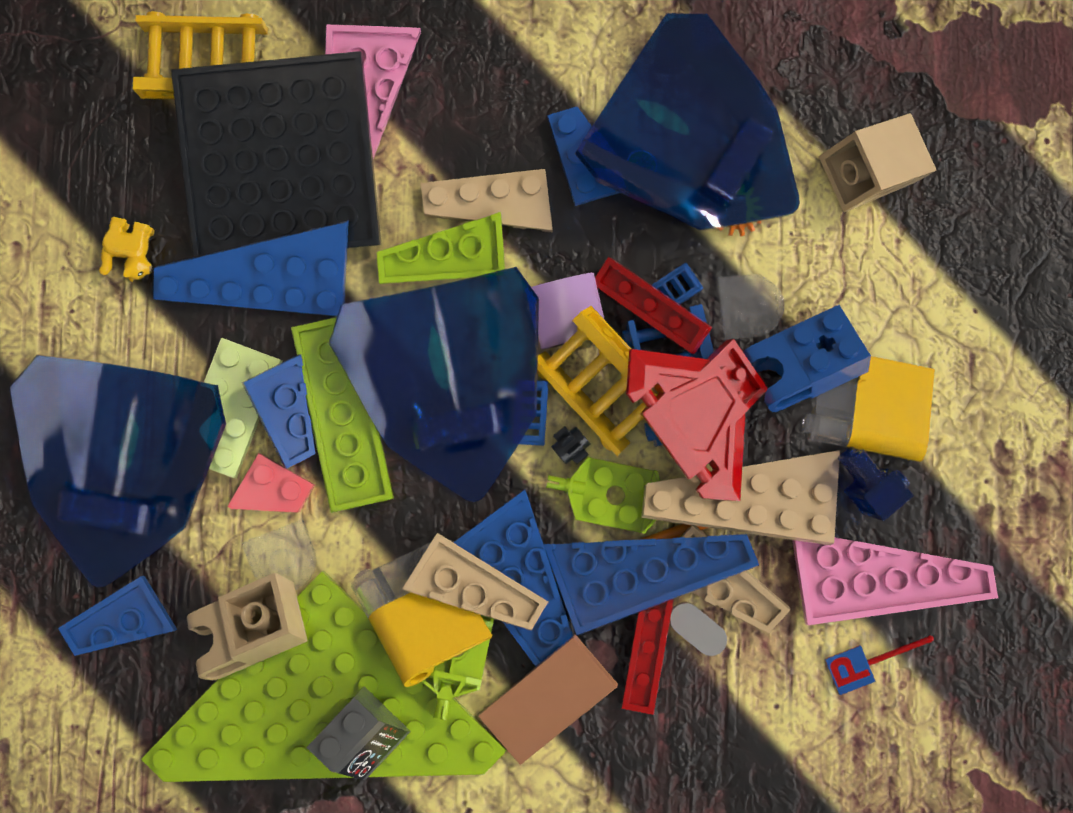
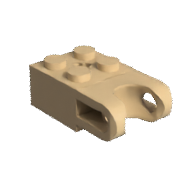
M272 573L218 597V601L187 615L189 630L199 635L213 633V645L210 651L196 661L198 677L205 680L213 681L223 678L308 641L294 583L277 573Z

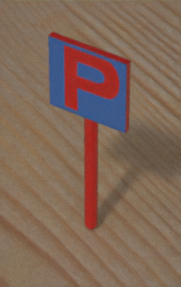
M934 637L922 638L868 660L861 645L828 657L825 661L839 695L876 682L870 665L934 641Z

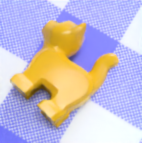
M112 217L109 229L102 242V264L99 268V273L107 275L112 270L113 257L128 258L124 263L123 276L129 277L131 282L140 280L152 271V264L148 262L146 254L149 247V238L154 235L155 230L147 224L134 222L133 231L127 233L126 231L130 224L126 223L127 220Z

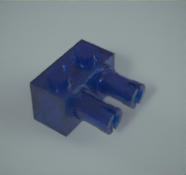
M850 447L839 455L838 460L854 478L853 483L844 492L863 515L885 521L914 496L907 488L910 486L909 481L900 471L878 468L864 449L856 451Z

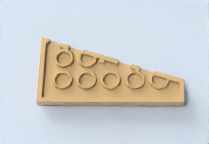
M840 450L742 467L741 501L701 498L696 491L701 481L696 475L691 479L681 477L647 483L644 486L641 518L832 545L835 539Z

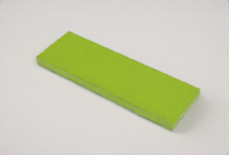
M349 314L291 327L297 355H302V372L307 391L306 400L330 512H338L394 499L354 315Z

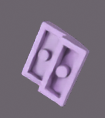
M592 272L528 288L541 349L563 345L577 331V325L572 320L589 306H592L604 319L595 276Z

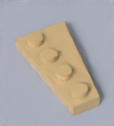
M545 169L421 183L424 215L426 217L474 221L501 212L502 225L520 229L529 228L543 232H553Z
M691 525L681 537L694 538L707 537V535L697 526ZM749 571L692 592L704 598L706 602L731 612L732 615L767 633H770L790 611V607Z
M438 533L402 588V590L527 630H532L548 603L545 599Z

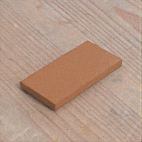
M574 635L481 711L478 717L521 765L616 689L618 683L582 641Z

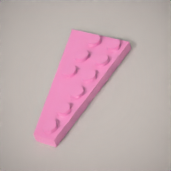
M326 24L325 55L357 51L363 53L374 159L421 34V28Z
M836 537L832 545L792 540L806 625L998 598L993 566Z

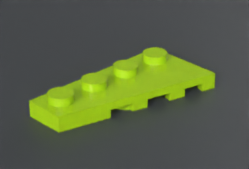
M501 212L378 251L379 284L504 276L505 262Z

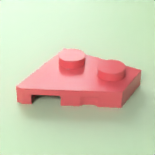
M258 453L227 507L242 510L300 512L315 484Z

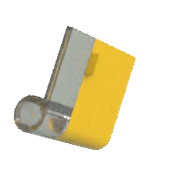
M871 356L867 373L816 396L815 407L811 414H805L802 432L807 433L808 440L921 462L926 455L929 442L935 369Z
M430 543L376 569H365L359 572L354 577L355 581L351 585L405 687L414 686L422 682L433 673L435 666L492 638V634L480 614L402 590Z

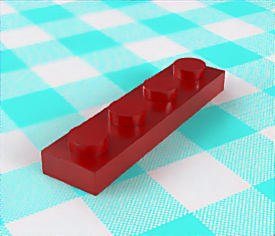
M607 258L595 277L597 288L692 354L696 353L712 329V326L613 258Z
M674 599L638 612L622 709L654 715Z

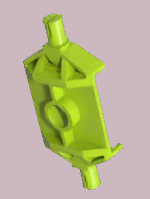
M587 457L571 478L567 477L565 479L548 475V481L558 482L559 485L547 482L546 488L565 491L564 493L568 494L575 520L643 534L656 521L654 519L641 518L644 486L647 483L660 481L657 470ZM618 486L623 490L624 500L620 504L613 505L607 500L606 493L610 487Z
M481 615L488 629L492 632L494 619ZM490 639L463 652L459 657H453L435 666L433 673L422 681L427 688L436 694L437 703L433 718L447 721L450 701H453V698L480 690Z

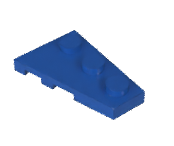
M573 107L547 115L574 205L578 206L624 192L621 176L617 172L593 171L582 159L581 150L584 145H587L616 160L580 109Z
M301 354L242 382L286 469L315 454L311 419L308 414L306 400V384L304 383L302 372L303 362Z
M140 576L58 628L74 656L177 630L145 576Z

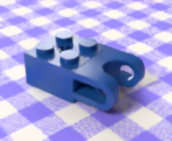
M840 305L748 347L743 352L756 372L769 369L776 371L782 377L781 380L769 387L765 393L764 402L772 412L783 410L808 397L812 399L867 373L871 359L870 353Z

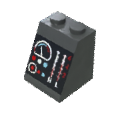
M364 686L306 748L331 772L366 780L411 731Z

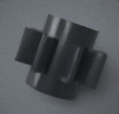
M564 426L553 435L557 442L551 447L565 464L573 460L577 465L589 455L585 449L591 444L576 426L570 431Z

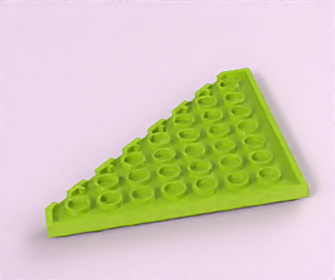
M322 571L297 597L308 641L218 679L141 760L163 782L354 778L331 772L306 747L364 686L411 731L369 777L484 775L507 749L455 698H453V701H450L447 721L433 718L437 703L436 694L422 682L410 687L403 685L368 619L370 615L325 571Z

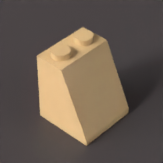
M911 113L857 130L819 156L843 212L850 211L916 183L936 171Z

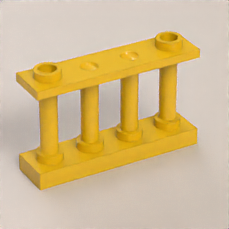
M155 11L147 12L146 15H136L135 21L144 32H149L147 73L144 74V77H133V90L141 99H174L172 78H165L160 75L162 32L180 33L179 69L192 68L193 33H211L210 66L223 65L224 34H243L242 63L254 62L255 34L268 35V28L262 18L248 13L241 14L240 17L166 16L161 12Z
M589 306L572 320L577 325V331L552 356L544 351L530 363L535 367L538 376L544 381H548L600 437L602 445L618 456L630 444L625 435L644 419L640 413L646 405L642 402L617 426L603 413L626 392L629 349L631 348L592 306ZM586 340H590L599 349V355L572 380L560 365ZM608 363L613 364L621 373V379L593 403L581 389ZM654 387L651 388V391L657 396L658 392Z

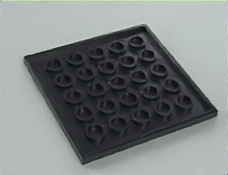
M361 51L171 69L191 247L194 258L319 227L322 228L348 220L347 248L382 245L363 53Z

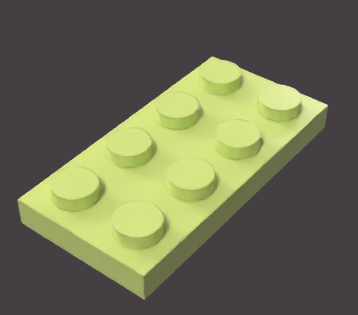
M221 338L202 385L210 387L216 392L220 410L203 425L201 432L214 449L208 469L237 479L260 420L242 382L282 363V360ZM196 401V403H195V406H194L193 411H192V413H191V416H190V418H189L188 424H187V426H186V429H185V431H184V434H183L182 439H181V441H180V444H179V446H178L177 452H176V454H175L176 457H177V455H178V452H179V450H180V448H181V446H182V443H183L184 438H185V436H186V433H187V431H188V428H189V425H190V422H191V419H192V416H193V413H194V410H195L197 401Z

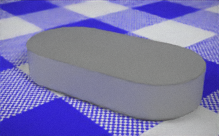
M683 602L672 608L671 627L701 653L715 656L725 649L727 635L723 628L696 606Z

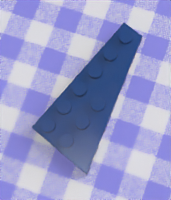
M349 220L157 266L154 268L153 299L343 316Z
M524 489L453 543L548 601L532 630L503 622L533 664L537 666L573 637V633L526 489Z
M747 534L544 544L576 635L589 632L759 566Z

